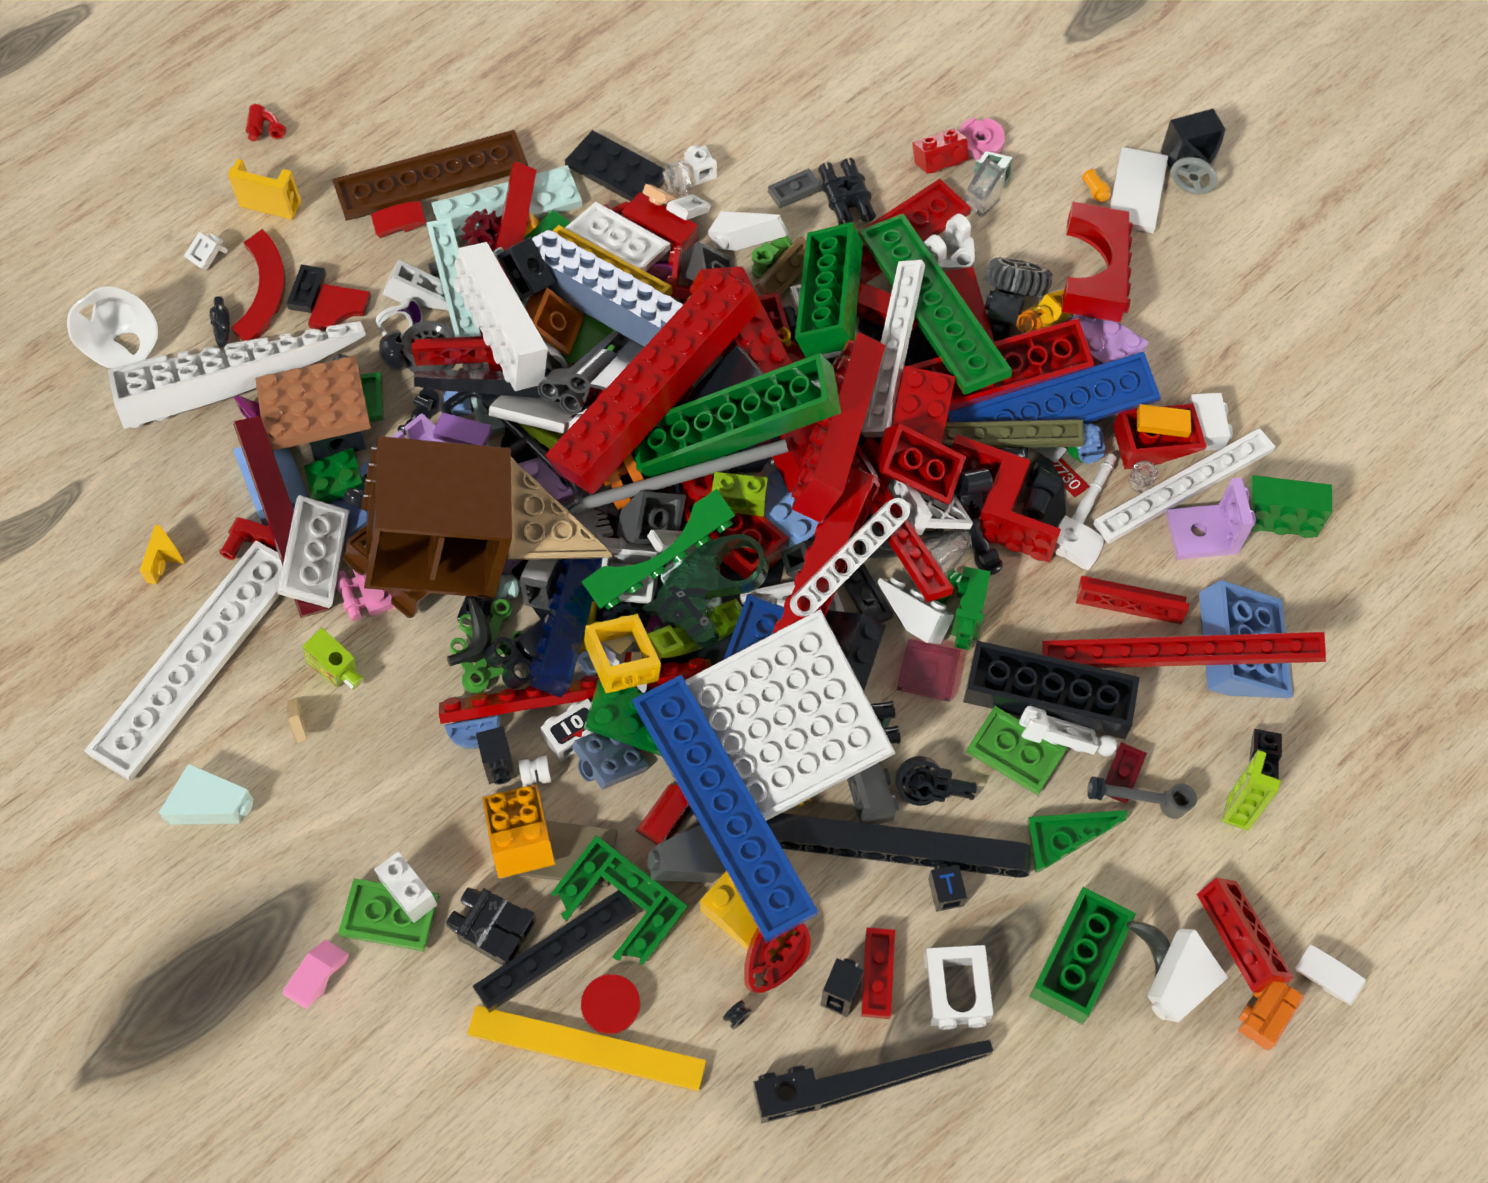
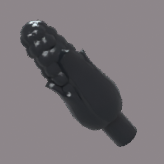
M217 296L214 298V306L210 308L209 316L216 343L219 347H224L229 340L230 312L224 306L223 297Z

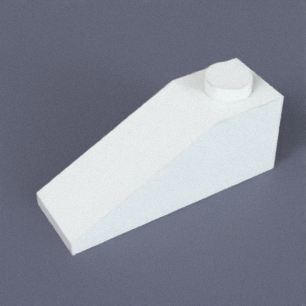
M721 211L708 230L717 249L735 251L782 238L789 233L780 215Z
M397 261L387 279L383 295L400 303L407 298H412L420 307L448 310L441 279L405 262Z

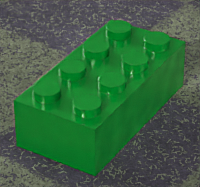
M1082 887L1029 997L1083 1025L1093 1009L1129 931L1127 923L1134 920L1136 913Z

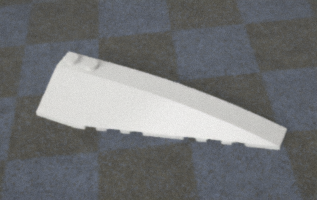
M357 321L328 326L326 332L311 329L305 330L302 336L291 337L290 333L282 334L279 336L280 340L269 341L268 337L226 344L222 350L216 347L203 348V351L199 354L191 355L189 351L178 352V357L168 359L166 355L152 357L108 370L113 401L123 428H137L146 422L165 420L171 415L224 400L257 388L256 377L306 367L366 336L361 322Z

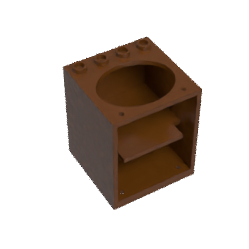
M378 436L376 447L371 446L370 463H368L367 479H365L362 497V510H367L364 589L495 598L512 541L510 448Z

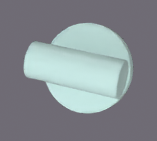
M509 572L502 574L496 596L492 599L495 601L505 597L509 599L516 598L520 590L518 579Z

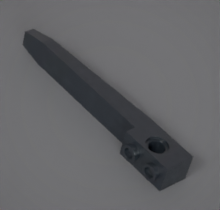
M568 363V369L575 363ZM414 371V387L443 391L542 398L538 393V386L514 391L511 383L506 382L503 371ZM594 391L590 401L596 400V391Z
M985 1040L815 1079L813 1067L805 1069L804 1065L792 1067L787 1070V1074L776 1076L775 1072L758 1076L757 1081L753 1082L761 1124L821 1110L991 1056L993 1048L991 1041ZM783 1086H789L794 1090L795 1095L790 1099H783L779 1096L778 1090Z

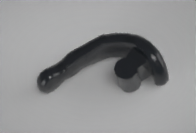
M423 388L413 401V404L417 406L416 409L411 413V417L405 425L398 426V431L401 430L406 435L404 427L421 413L429 419L437 412L440 398L434 389Z
M977 517L971 518L973 525L969 529L975 564L980 570L990 571V575L997 574L1003 568L999 553L995 548H990L989 542L984 538L982 530L979 529L981 520Z

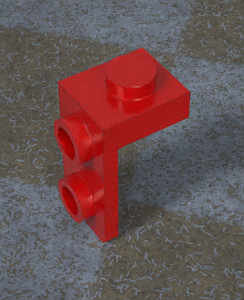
M677 245L674 251L670 252L669 266H673L672 276L668 275L667 284L672 286L670 297L679 298L682 303H685L688 297L692 296L689 290L691 286L679 285L683 246Z

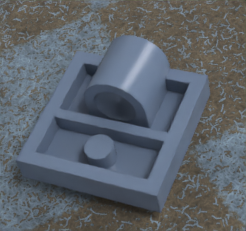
M597 733L577 739L572 745L573 750L580 758L578 769L582 778L587 782L595 780L602 790L642 774L649 767L636 747Z

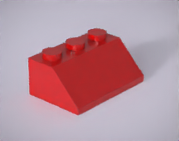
M900 423L885 428L877 450L880 473L946 505H950L966 456Z

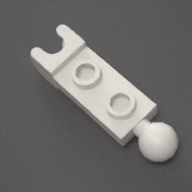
M1027 706L1019 720V724L1026 727L1021 736L1031 741L1040 743L1043 739L1054 745L1060 744L1070 747L1077 752H1086L1093 755L1097 750L1104 757L1113 756L1118 749V742L1114 737L1105 735L1098 738L1094 729L1048 716L1045 710L1037 707Z

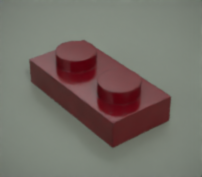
M1121 742L1105 779V784L1134 788L1147 753ZM1108 796L1124 804H1127L1129 800L1124 798Z

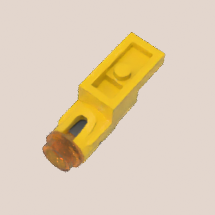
M1064 290L1047 293L1039 305L1032 306L1028 310L1021 312L1016 323L1019 331L1027 333L1065 322L1070 313L1061 312Z

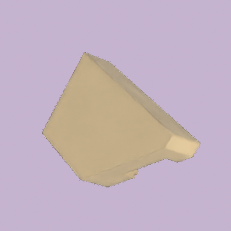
M298 699L289 700L287 703V717L294 739L297 743L307 740V734Z

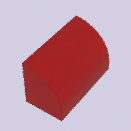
M669 784L636 829L638 834L656 845L672 838L692 810L679 786Z

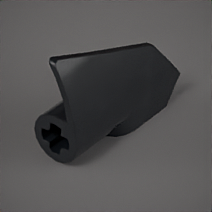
M1049 458L1035 460L1027 480V486L1030 489L1022 513L1026 517L1057 527L1061 519L1066 516L1064 480Z

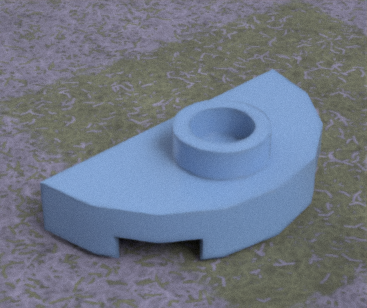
M500 716L457 722L444 726L448 737L456 745L465 749H477L479 746L476 733L500 727Z

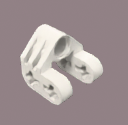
M956 214L947 221L944 241L937 235H931L923 242L943 271L974 266L975 253L974 240L970 237L971 225L968 219L961 214ZM947 249L953 253L950 260L946 258Z

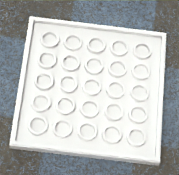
M821 609L685 680L766 821L896 754Z

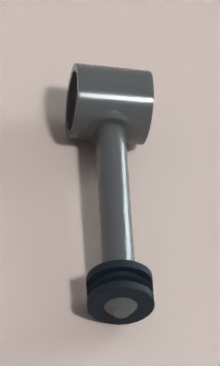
M1092 776L1087 787L1089 799L1101 801L1105 795L1160 804L1162 812L1172 819L1184 816L1197 802L1195 791L1189 785L1182 783L1174 785L1169 791L1159 793L1105 784L1104 778ZM1174 797L1181 800L1182 806L1175 802Z

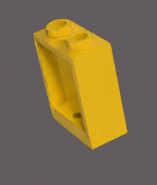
M638 614L621 616L617 619L586 625L584 645L606 693L658 681L661 663ZM633 635L644 659L611 666L600 642Z

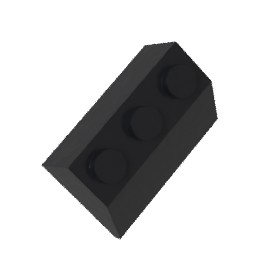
M828 610L825 619L864 692L886 625L863 614Z

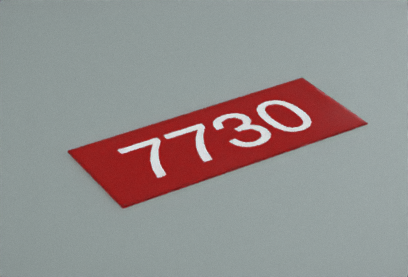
M1062 458L1057 462L1051 460L1055 469L1064 480V487L1075 498L1090 487Z

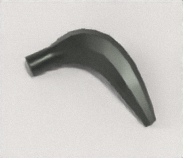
M474 598L468 599L472 623L471 642L464 650L447 656L449 666L464 662L480 661L485 658V650L491 645L490 626Z
M1129 921L1127 927L1137 934L1151 950L1155 963L1156 978L1170 947L1169 940L1161 930L1153 925Z

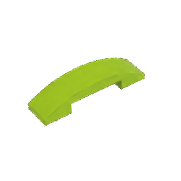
M737 599L714 607L712 614L704 616L709 619V623L713 624V631L695 642L691 638L703 630L704 627L691 636L687 632L699 623L697 619L674 629L671 625H668L647 635L661 658L688 654L709 646L733 633L742 606Z

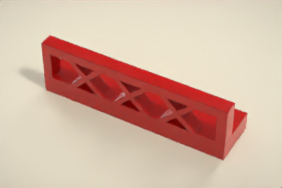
M483 336L415 339V343H412V353L416 366L495 362L493 351L490 345L487 346L485 344Z
M1082 575L1079 580L1077 604L1176 624H1182L1189 610L1186 596Z
M1216 877L1196 894L1252 992L1260 993L1274 981L1288 983L1294 978L1237 881Z

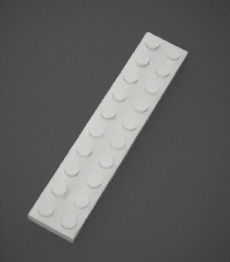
M258 541L253 543L87 746L84 752L88 756L130 782L134 779L280 596L277 593L283 566L276 551Z

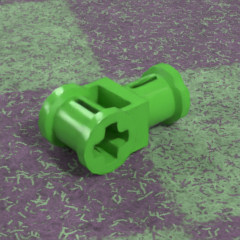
M788 236L775 239L771 243L765 242L761 247L753 250L752 260L754 264L752 266V274L754 277L760 279L793 244Z

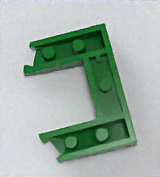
M596 835L551 894L553 897L560 896L566 911L560 914L567 921L603 877L646 911L612 957L619 961L622 960V955L640 958L639 964L644 965L688 906L655 880H651L650 876Z

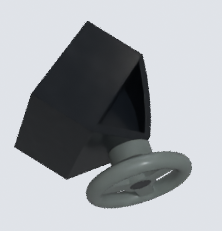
M1214 108L1170 120L1160 151L1162 155L1168 156L1167 164L1171 169V175L1176 185L1192 194L1209 193L1217 185L1218 177L1213 165L1226 129ZM1208 173L1210 183L1203 187L1201 179ZM1179 175L1187 177L1193 183V186L1185 183Z

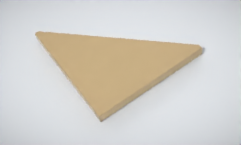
M511 457L512 541L508 551V560L612 558V552Z

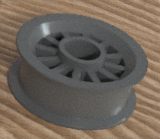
M422 321L409 327L401 340V343L404 344L402 351L407 368L413 373L414 371L451 370L455 364L416 366L412 353V343H415V339L455 337L454 332L447 325L437 321Z

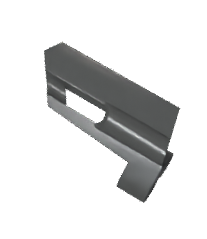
M618 331L612 332L569 369L552 370L539 383L538 393L544 400L553 402L557 398L560 399L562 409L568 414L575 415L591 400L595 388L605 390L644 346ZM611 344L622 348L617 354L607 350Z

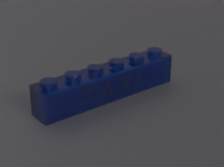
M603 558L561 559L560 566H563L562 572L558 573L554 582L557 591L550 598L548 608L551 609L550 615L546 616L542 625L545 634L544 637L541 636L536 647V652H539L538 659L535 658L530 668L529 674L533 675L530 686L560 698L570 687L593 598L581 581L602 567Z

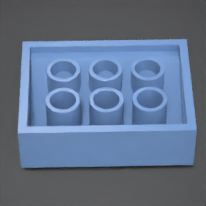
M1223 580L1199 592L1203 636L1286 633L1283 604L1280 598ZM1289 663L1206 665L1207 686L1210 691L1228 696L1293 697Z

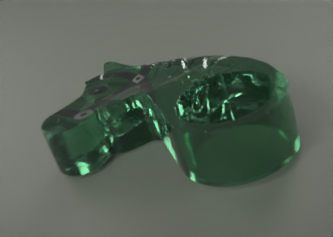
M734 534L709 541L692 552L678 565L664 582L657 598L644 605L642 610L647 615L659 616L665 626L671 625L682 628L697 646L710 648L719 640V631L710 620L712 616L710 600L716 597L749 593L761 586L768 574L769 563L761 545L748 535ZM740 547L755 550L759 555V563L757 569L750 577L741 581H732L720 574L719 565L722 564L724 557L730 551Z

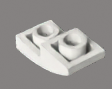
M1311 944L1295 967L1297 973L1322 986L1325 992L1350 1006L1366 983V980L1356 972Z

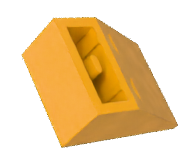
M538 784L482 797L491 852L498 879L555 865Z

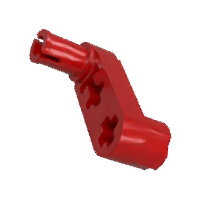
M240 517L235 518L228 531L229 536L223 547L219 550L220 555L224 558L235 560L244 542L254 543L258 541L277 552L269 526Z

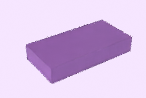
M442 412L433 431V437L450 443L486 446L492 432V427L485 423Z

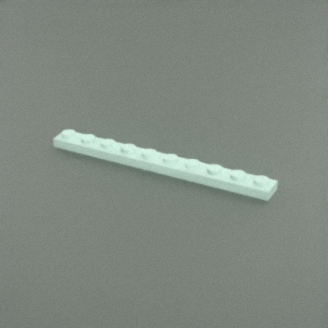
M451 218L427 222L455 337L481 336L479 328L474 324L471 311L465 308L461 293H457L454 286V278L457 277L455 260L458 259V245ZM488 363L462 364L464 371H490ZM471 397L476 421L491 425L492 432L490 435L506 432L504 423L497 417L489 416V412L483 407L481 401L476 397Z

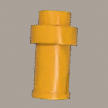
M1088 169L1083 173L1082 180L1091 190L1090 194L1094 200L1106 202L1111 197V189L1108 184L1102 182L1094 169Z

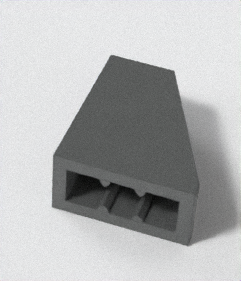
M565 559L528 560L519 581L525 606L551 610Z
M701 825L661 842L648 852L647 866L651 873V880L713 883L726 872Z

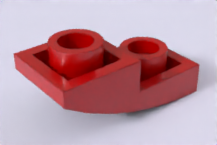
M420 201L398 204L371 214L375 233L380 238L400 229L409 232L427 223Z

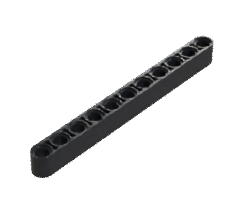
M780 813L766 821L781 848L786 850L933 868L941 864L959 865L960 871L1016 878L1028 877L1030 875L1031 846L1023 842Z

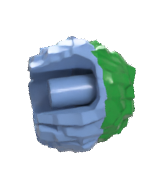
M1083 423L1084 446L1068 447V454L1080 463L1092 464L1099 461L1105 455L1104 433L1101 427L1095 424Z

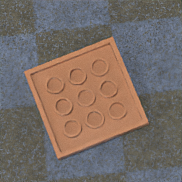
M356 356L344 357L339 360L317 363L311 366L294 368L255 378L260 415L273 451L371 429Z

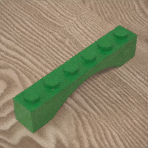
M715 489L693 505L690 518L683 532L661 554L635 565L621 567L603 566L581 582L600 609L606 607L609 610L621 602L619 596L626 591L631 595L643 587L642 580L648 576L654 579L665 572L664 565L673 560L675 564L688 556L687 549L693 545L698 549L711 540L708 535L717 529L721 533L733 525L731 519L734 518L735 514L719 491Z

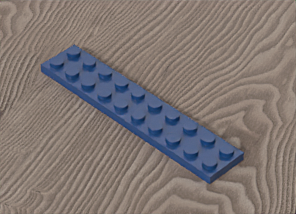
M682 675L632 699L634 708L766 943L817 916V908Z

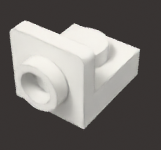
M199 232L184 257L207 271L217 253L221 251L226 254L228 249L221 245L223 240L216 235L210 233L207 236Z

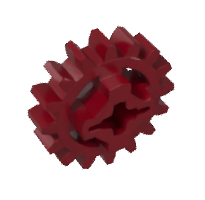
M483 209L480 213L476 210L464 221L466 224L461 229L465 232L462 240L468 241L466 246L487 242L492 252H494L502 215L498 218L496 217L495 210L488 214L487 210ZM479 223L477 230H475L476 224Z

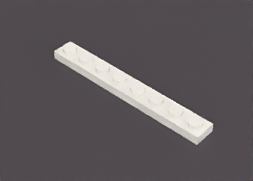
M922 260L898 262L881 343L886 345L861 430L865 438L882 437L885 428L892 425L925 264Z
M1258 428L1095 519L1093 525L1106 542L1110 544L1167 512L1168 509L1176 507L1272 453L1276 446Z

